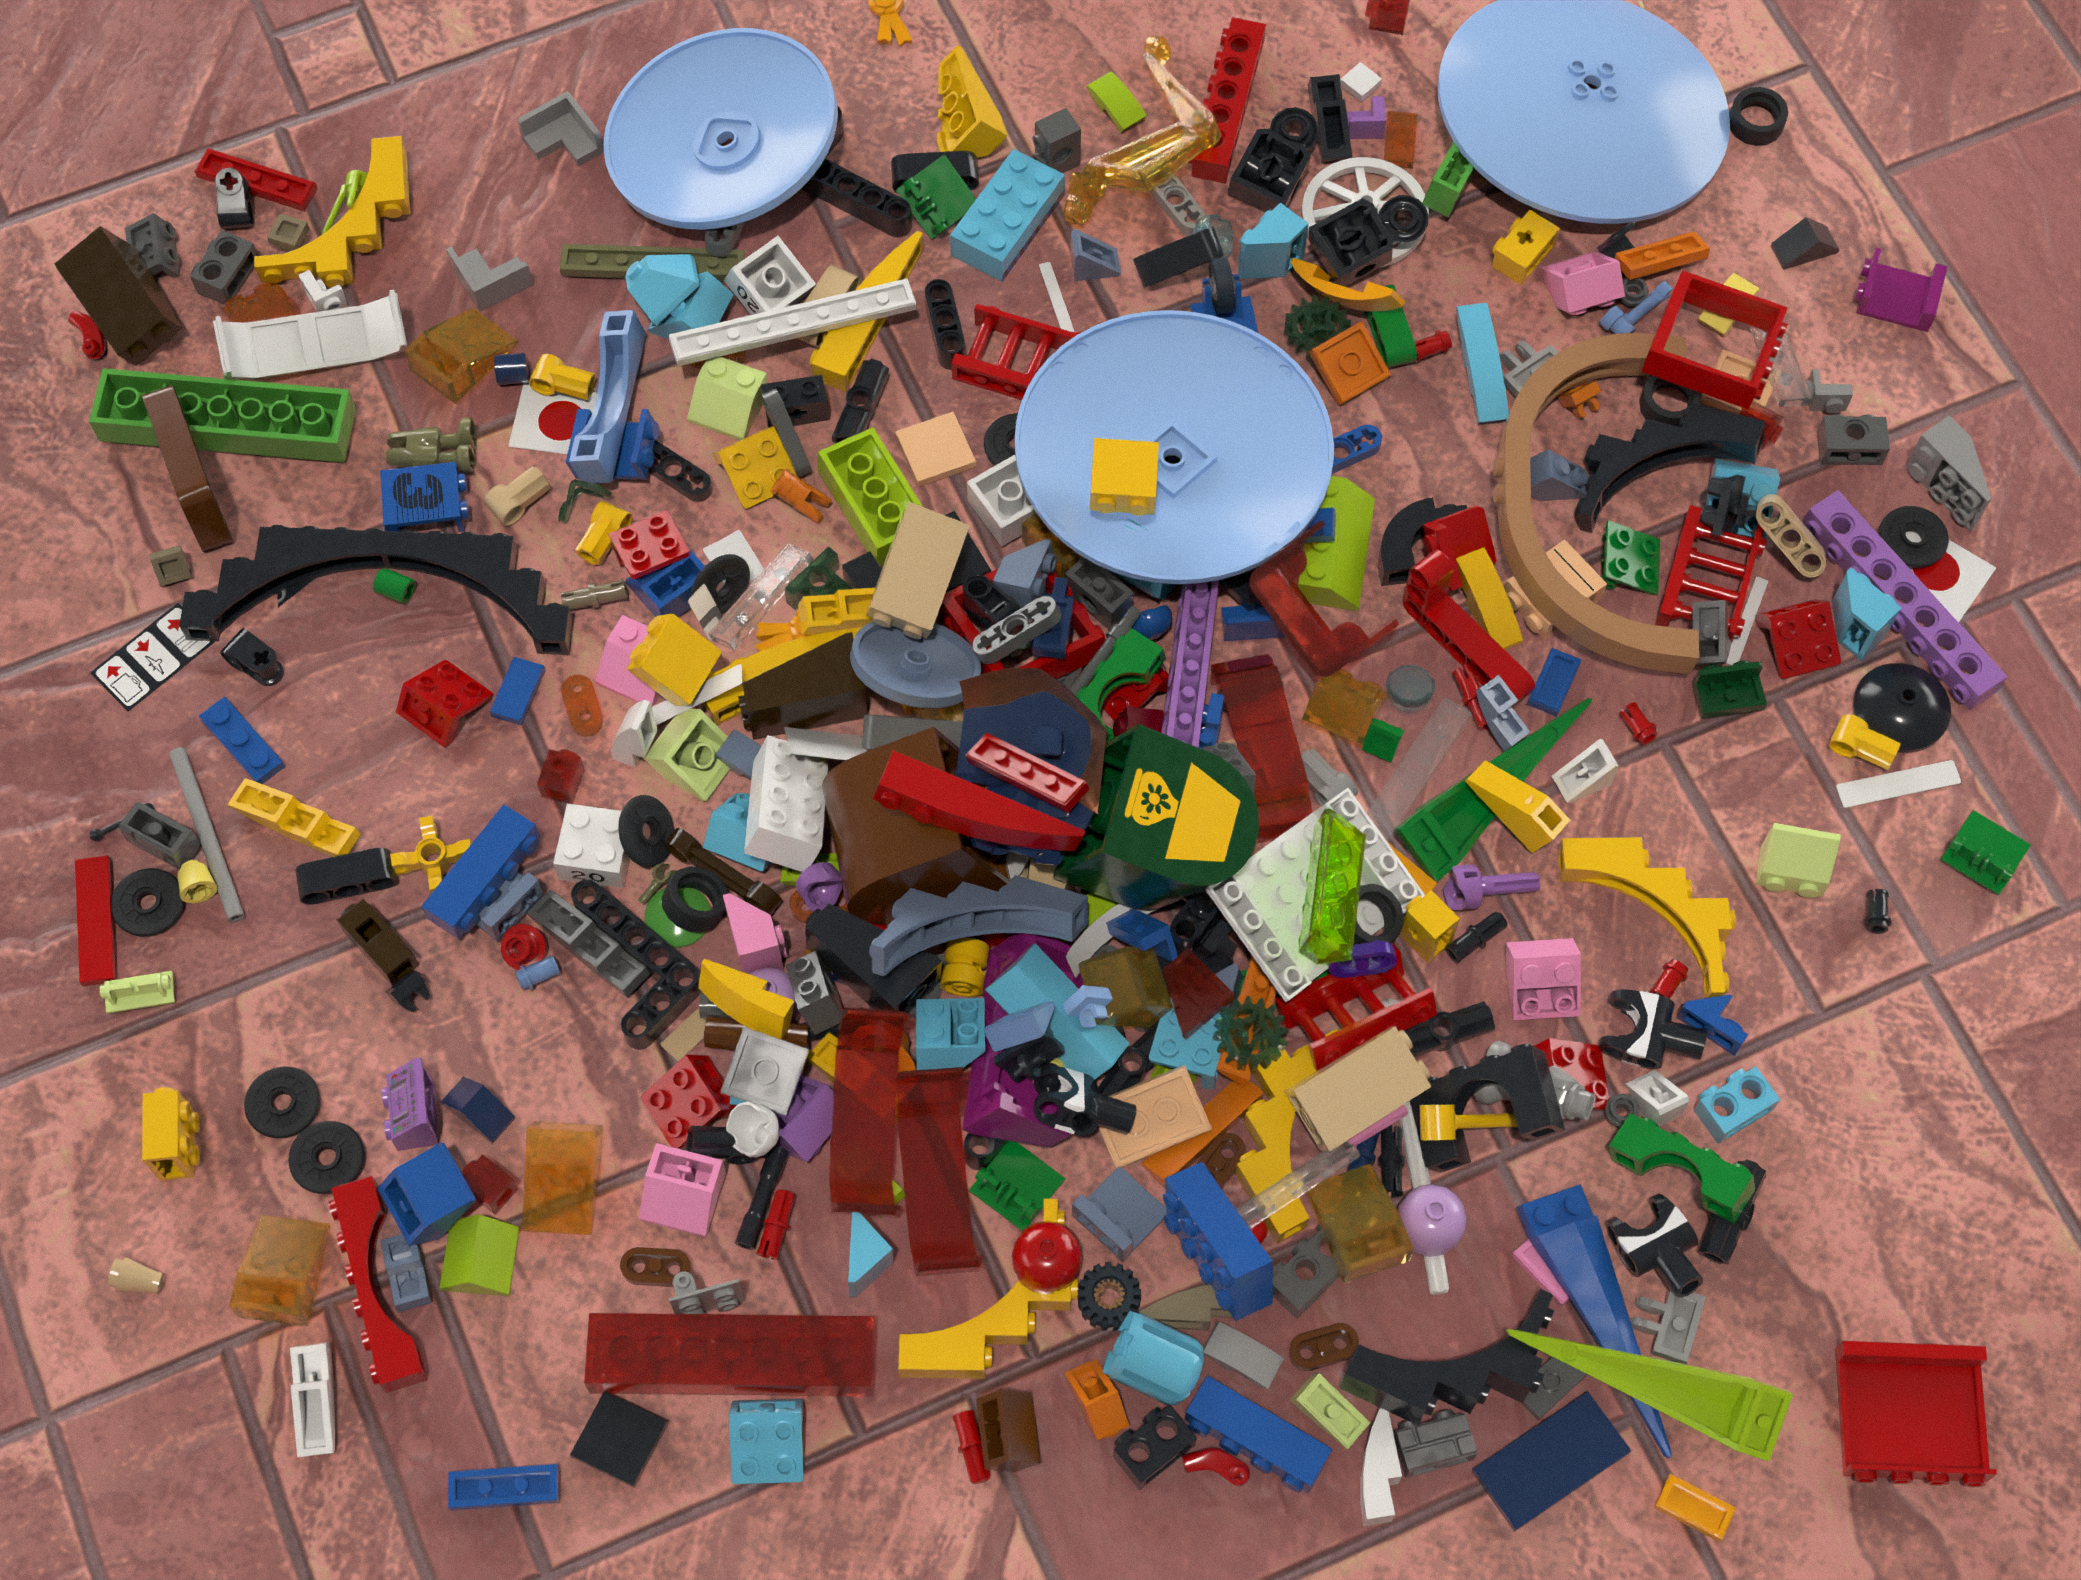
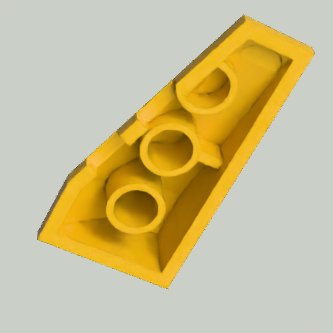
M957 45L939 64L938 94L942 96V108L938 110L937 118L942 121V131L937 133V144L940 152L970 151L976 154L977 158L988 156L996 147L1003 143L1008 135L1002 116L963 48Z

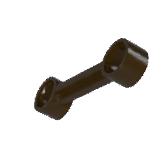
M676 828L664 842V847L682 863H691L696 867H702L715 873L722 879L727 888L742 897L745 902L771 915L781 903V898L772 888L763 882L752 881L704 849L685 830Z

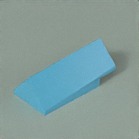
M1036 943L1029 947L985 989L1007 1015L1048 1001L1054 1002L1055 1008L1048 1027L1053 1031L1054 1037L1064 1045L1065 1053L1058 1056V1058L1064 1062L1066 1068L1088 1074L1094 1080L1110 1069L1130 1044L1106 1018H1094L1096 1027L1093 1029L1082 1027L1079 1017L1066 1015L1063 1003L1078 988Z

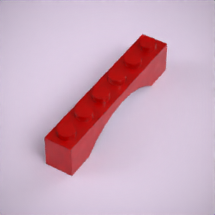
M369 1176L331 1188L334 1200L329 1201V1207L333 1220H339L342 1232L337 1233L340 1250L342 1253L347 1252L350 1264L344 1267L349 1285H355L358 1297L352 1298L358 1319L363 1317L366 1330L361 1331L362 1342L366 1352L371 1350L374 1363L369 1364L370 1375L374 1385L379 1384L386 1393L427 1381L428 1379L418 1344L387 1317L375 1290L373 1275L374 1251L379 1233L387 1217L381 1194L377 1189L379 1185L373 1176Z

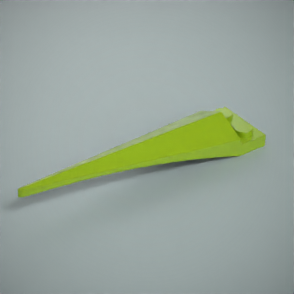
M1514 1329L1506 1330L1510 1336L1624 1392L1738 1452L1768 1462L1771 1459L1793 1394L1787 1390L1750 1377Z

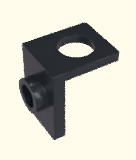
M1631 222L1618 229L1601 243L1597 249L1601 254L1615 259L1616 253L1635 248L1625 234L1636 224ZM1621 271L1622 279H1623V278H1625L1626 276H1625V274Z

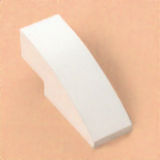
M642 700L628 710L612 743V760L636 768L640 758H645L657 732L649 701Z
M331 1341L293 1346L290 1348L293 1384L290 1386L297 1457L334 1453L335 1399Z
M1382 1408L1379 1409L1369 1433L1362 1461L1360 1505L1363 1527L1392 1522L1395 1511L1390 1485L1399 1484L1402 1478L1390 1415L1388 1411Z

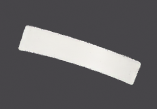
M1121 903L1117 904L1092 923L1075 941L1066 955L1075 978H1077L1082 967L1091 956L1113 937L1109 934L1106 922L1133 909V907ZM1134 908V909H1137V910H1139V911H1141V912H1143V913H1145V914H1149V913H1151V912H1153V911H1155V910H1157V909H1159V908H1155V909H1139V908Z

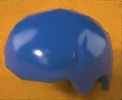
M1167 605L1159 606L1155 609H1147L1141 612V615L1131 628L1151 641L1155 640L1170 628L1173 620L1172 612Z

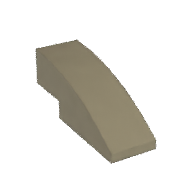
M1203 1285L1180 1291L1140 1311V1313L1167 1326L1182 1330L1209 1331L1211 1317L1233 1318L1228 1310L1224 1311L1221 1309L1211 1285Z

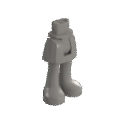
M1496 1041L1490 1046L1487 1056L1508 1054L1511 1052L1512 1046L1502 1041ZM1555 1065L1549 1067L1562 1119L1568 1118L1573 1120L1577 1117L1587 1120L1592 1112L1596 1095L1585 1091L1583 1085H1580L1577 1080ZM1501 1085L1487 1086L1474 1094L1476 1100L1483 1104H1494L1501 1100L1511 1101L1509 1094Z

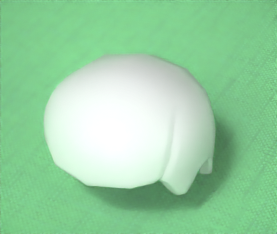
M747 1101L739 1103L730 1112L726 1131L733 1135L736 1141L733 1147L742 1154L754 1158L767 1154L779 1139L778 1119L769 1108L759 1103Z

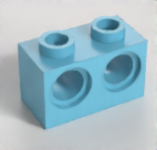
M1756 1066L1747 1072L1743 1068L1734 1072L1726 1079L1728 1082L1726 1085L1719 1089L1715 1085L1711 1086L1698 1096L1700 1101L1694 1112L1717 1144L1772 1112L1781 1100ZM1741 1089L1753 1091L1756 1099L1746 1098ZM1719 1105L1724 1107L1729 1116L1717 1114L1713 1106Z

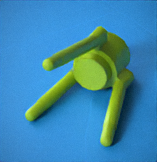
M361 170L348 172L344 185H341L340 194L327 219L322 234L332 228L345 197L348 198L347 207H352L353 202H355L364 186L367 177L366 172Z

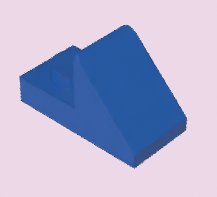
M1732 995L1686 1001L1677 1019L1689 1026L1707 1030V1038L1734 1056L1748 1036L1737 1022L1721 1017V1014L1733 997Z

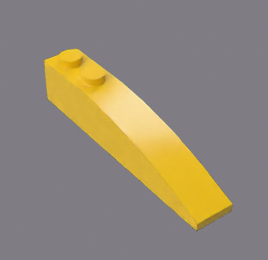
M916 231L895 248L870 272L856 290L909 278L924 250L923 233ZM887 317L824 331L823 343L819 349L813 351L809 365L812 367L813 376L822 375L824 384L847 392Z
M862 627L818 633L776 645L746 658H737L729 666L717 672L711 671L706 680L741 664L743 683L845 633L852 632L854 638ZM742 683L702 703L710 719L717 726L741 715L738 696L744 695Z

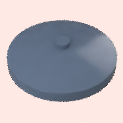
M873 621L863 626L856 633L850 652V661L854 672L866 686L879 695L904 705L920 708H942L958 704L963 701L959 681L981 674L980 660L971 645L957 633L937 623H934L927 639L923 637L921 639H914L906 636L900 628L892 625L890 627H883Z

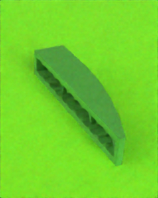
M1454 142L1433 177L1422 202L1424 206L1447 217L1450 216L1475 171V168L1462 155Z

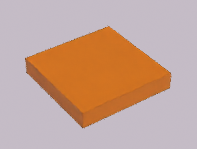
M1362 321L1308 351L1337 405L1343 404L1391 376L1388 367Z

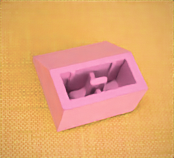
M1574 939L1506 942V977L1512 1019L1528 1020L1580 1016L1581 953Z
M656 1143L645 1175L639 1220L706 1237L726 1176L723 1160Z

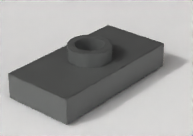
M1552 1357L1538 1370L1544 1376L1536 1394L1529 1392L1521 1404L1539 1421L1588 1374Z

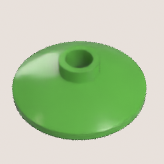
M665 888L658 891L646 906L645 924L673 948L687 947L699 941L707 931L690 932L677 927L668 919L662 908L661 898ZM694 888L678 889L681 900L689 907L699 911L711 910L708 900L700 891Z

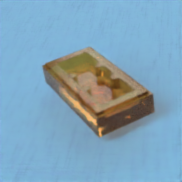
M1388 111L1383 160L1401 168L1413 169L1418 114Z

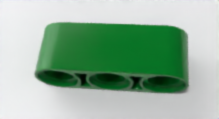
M1393 284L1384 286L1396 291ZM1402 307L1386 311H1364L1376 347L1388 368L1416 362V345Z

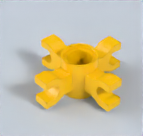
M433 816L419 818L423 840L417 844L415 851L390 854L396 876L422 869L428 876L429 890L433 892L444 879L443 875L448 872L451 863H455L460 859L471 845V841L466 839L444 846L443 842L438 839L437 825L434 823ZM431 854H440L436 860L426 861Z

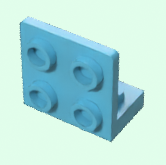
M1167 998L1149 1054V1062L1174 1069L1186 1065L1189 1073L1201 1075L1202 1088L1214 1090L1219 1074L1216 1068L1232 1020V1014Z
M803 1399L732 1401L729 1412L731 1481L733 1484L803 1481Z

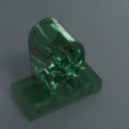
M828 546L784 588L786 603L794 610L798 609V604L803 596L833 595L837 590L853 589L836 574L839 570L838 554ZM816 582H824V583H825V584L822 585V586H814V585H813V584L816 583Z

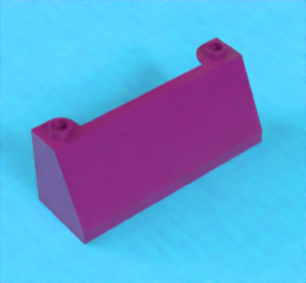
M1015 933L989 951L982 998H985V1028L1007 1015L985 989L1034 943L1039 946L1078 989L1085 983L1092 981L1093 956L1086 962L1077 978H1075L1066 959V955L1072 946L1049 936ZM985 1034V1052L972 1061L962 1130L973 1135L1052 1147L1069 1137L1070 1133L1043 1124L1035 1117L1033 1111L1034 1100L1040 1094L1035 1090L1033 1081L1025 1077L1016 1083L1004 1069L998 1068L994 1064V1057L1003 1052L1004 1049L994 1052ZM1044 1102L1039 1107L1046 1114H1053L1059 1109L1053 1102Z

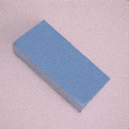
M1048 1001L1003 1016L986 1026L984 1031L992 1050L997 1052L1042 1037L1046 1032L1054 1011V1002Z

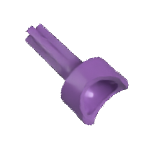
M814 861L810 867L803 872L800 871V876L796 883L798 894L812 912L818 908L824 909L829 903L835 905L843 887L840 873L834 865L828 862L816 863Z
M1474 864L1453 866V872L1443 888V895L1446 905L1451 910L1477 909L1481 905L1482 897L1485 895L1539 891L1540 876L1535 872L1481 876L1478 867Z

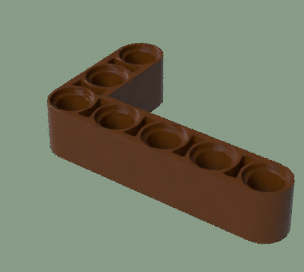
M170 385L142 395L177 498L202 552L232 542L230 530L209 485L174 386Z

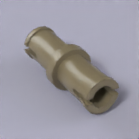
M624 579L600 585H596L595 582L589 583L586 588L567 592L563 591L561 592L562 604L569 606L570 610L588 606L599 608L602 603L628 599V593Z

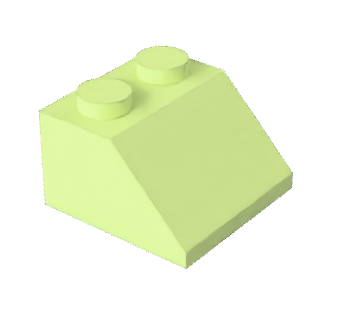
M720 356L707 359L696 379L687 421L737 440L746 438L763 406L761 385L768 384L767 373Z
M688 709L674 716L649 749L644 759L664 779L699 800L706 802L730 770L728 766L715 756V753L728 736L701 709Z
M1773 823L1759 850L1756 885L1765 886L1767 890L1774 892L1787 890L1798 892L1803 897H1822L1830 884L1841 834Z

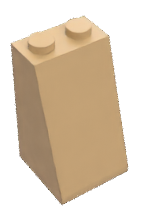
M909 502L899 520L866 616L871 617L872 621L877 625L883 627H890L892 625L900 628L908 637L914 639H921L923 637L927 639L934 626L970 525Z
M1396 1027L1386 1029L1285 1090L1286 1095L1320 1151L1330 1152L1431 1087L1427 1080L1431 1075L1423 1061H1416L1409 1050L1413 1048V1045L1404 1030L1398 1031Z

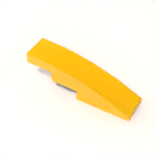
M246 778L227 804L231 809L257 823L332 857L348 854L361 835L355 827L331 819L324 811L300 803L293 795Z

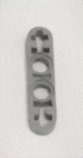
M1143 142L1133 145L1129 151V165L1180 232L1189 236L1204 230L1206 215L1203 209L1155 148ZM1155 174H1161L1167 180L1164 183H1155L1151 180V177ZM1172 195H1178L1183 198V202L1174 205L1169 203L1167 198Z

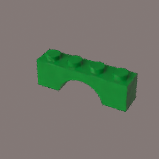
M1132 628L1126 635L1122 634L1119 636L1112 648L1114 652L1107 661L1103 660L1099 663L1093 674L1094 679L1089 686H1083L1076 695L1098 717L1105 728L1106 726L1101 719V710L1107 696L1113 690L1125 684L1141 683L1147 685L1166 660L1161 646ZM1108 731L1106 732V740L1109 737Z
M1630 1113L1609 1144L1612 1161L1640 1176L1663 1166H1675L1689 1171L1698 1179L1702 1186L1701 1198L1703 1208L1733 1224L1755 1192L1754 1176L1746 1167L1738 1163H1733L1732 1165L1724 1161L1713 1150L1706 1147L1701 1149L1691 1144L1680 1133H1669L1659 1128L1658 1124L1648 1117L1639 1118Z

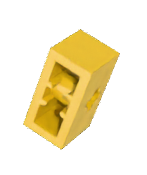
M1529 210L1522 219L1518 217L1513 222L1508 236L1505 239L1501 237L1492 249L1494 254L1492 267L1522 286L1555 247L1560 228L1532 210Z
M1432 890L1424 897L1416 896L1406 906L1407 913L1403 919V927L1400 934L1427 964L1445 950L1447 944L1453 941L1460 920Z

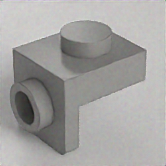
M1812 369L1808 380L1803 382L1802 394L1804 399H1808L1809 411L1838 413L1847 410L1853 396L1852 384H1821L1819 369Z

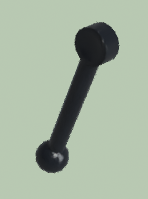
M151 803L144 804L149 808L155 810L154 806ZM123 819L102 829H92L89 833L90 839L93 841L101 840L103 835L117 829Z

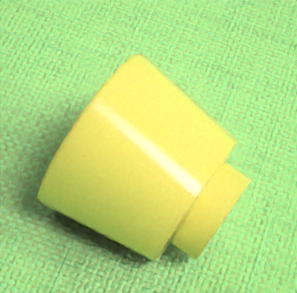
M190 860L181 865L177 877L182 901L191 904L201 903L216 894L218 887L204 863H200L198 860Z

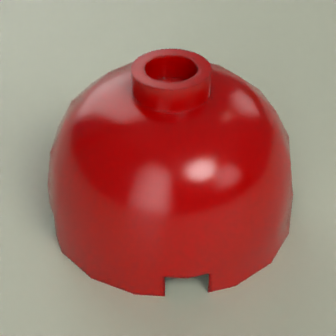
M1052 1221L1036 1222L1025 1228L1016 1239L1011 1255L1013 1269L1020 1283L1032 1292L1045 1295L1053 1294L1054 1291H1060L1071 1286L1079 1275L1082 1263L1080 1244L1072 1231L1061 1223Z

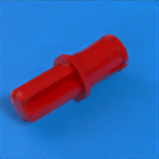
M784 1189L775 1191L768 1218L763 1220L765 1228L756 1253L758 1256L769 1259L770 1256L771 1260H778L785 1231L790 1230V1226L787 1224L795 1200L794 1193Z
M967 1410L957 1413L952 1418L955 1422L961 1445L958 1447V1452L963 1453L970 1482L972 1484L984 1483L990 1479V1472L985 1470L982 1443L975 1419L974 1410Z

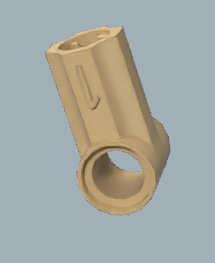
M532 466L508 485L499 484L493 487L486 494L484 504L505 526H510L521 519L528 505L551 488L542 472L537 467L534 468Z

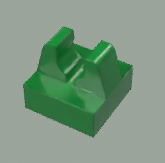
M1374 718L1361 750L1392 762L1404 730Z

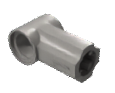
M1314 748L1305 751L1293 764L1292 770L1314 791L1315 799L1320 806L1347 788L1350 789L1354 796L1358 794L1357 787L1351 778L1344 772L1339 771L1337 773Z

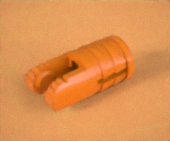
M787 468L780 474L771 488L773 494H777L778 497L793 505L795 509L816 523H819L823 515L805 499L808 497L813 502L826 508L832 501L831 498L809 483L807 484L803 479L798 478L797 475L791 473Z

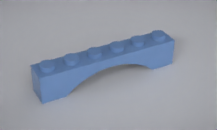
M634 310L608 311L604 313L599 334L600 377L596 403L587 425L580 433L575 435L569 459L582 484L610 483L613 480L646 332Z

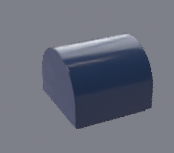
M524 353L494 356L495 375L498 385L529 383L530 368Z

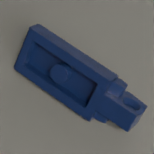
M1055 577L1052 594L1044 595L1055 600L1062 615L1060 621L1054 627L1034 638L1032 646L1033 656L1065 659L1074 611V596H1067L1068 578Z

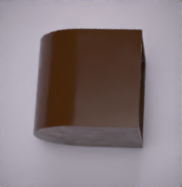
M934 726L849 758L833 768L824 778L822 790L847 909L850 914L868 923L890 924L894 920L892 917L894 903L910 888L947 898L949 893H953L963 881L999 892L1000 888L1011 880L1005 854L991 855L973 847L969 836L930 823L918 822L909 814L899 810L887 809L880 802L873 800L893 750L956 776L951 768L955 772L957 771L959 747Z

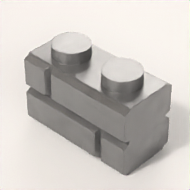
M1445 1410L1433 1415L1434 1420L1416 1425L1405 1421L1399 1424L1400 1430L1395 1431L1394 1439L1405 1478L1475 1459L1477 1448L1464 1412L1455 1415L1453 1410Z

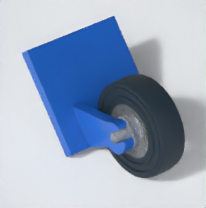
M1226 257L1210 259L1209 278L1202 279V302L1190 304L1191 312L1223 318L1258 333L1251 297H1242L1239 274L1232 275L1231 267Z

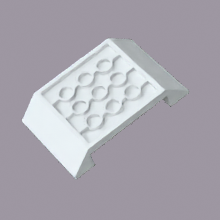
M1349 788L1339 793L1251 856L1236 874L1206 889L1209 896L1285 1002L1310 985L1312 980L1329 968L1327 956L1333 949L1341 945H1350L1339 933L1336 923V909L1340 900L1345 895L1361 885L1371 883L1381 885L1396 896L1401 904L1403 914L1407 911L1405 908L1412 899L1418 895L1421 897L1425 896ZM1361 899L1356 903L1355 916L1358 924L1365 932L1373 935L1384 927L1382 912L1374 903L1366 899Z

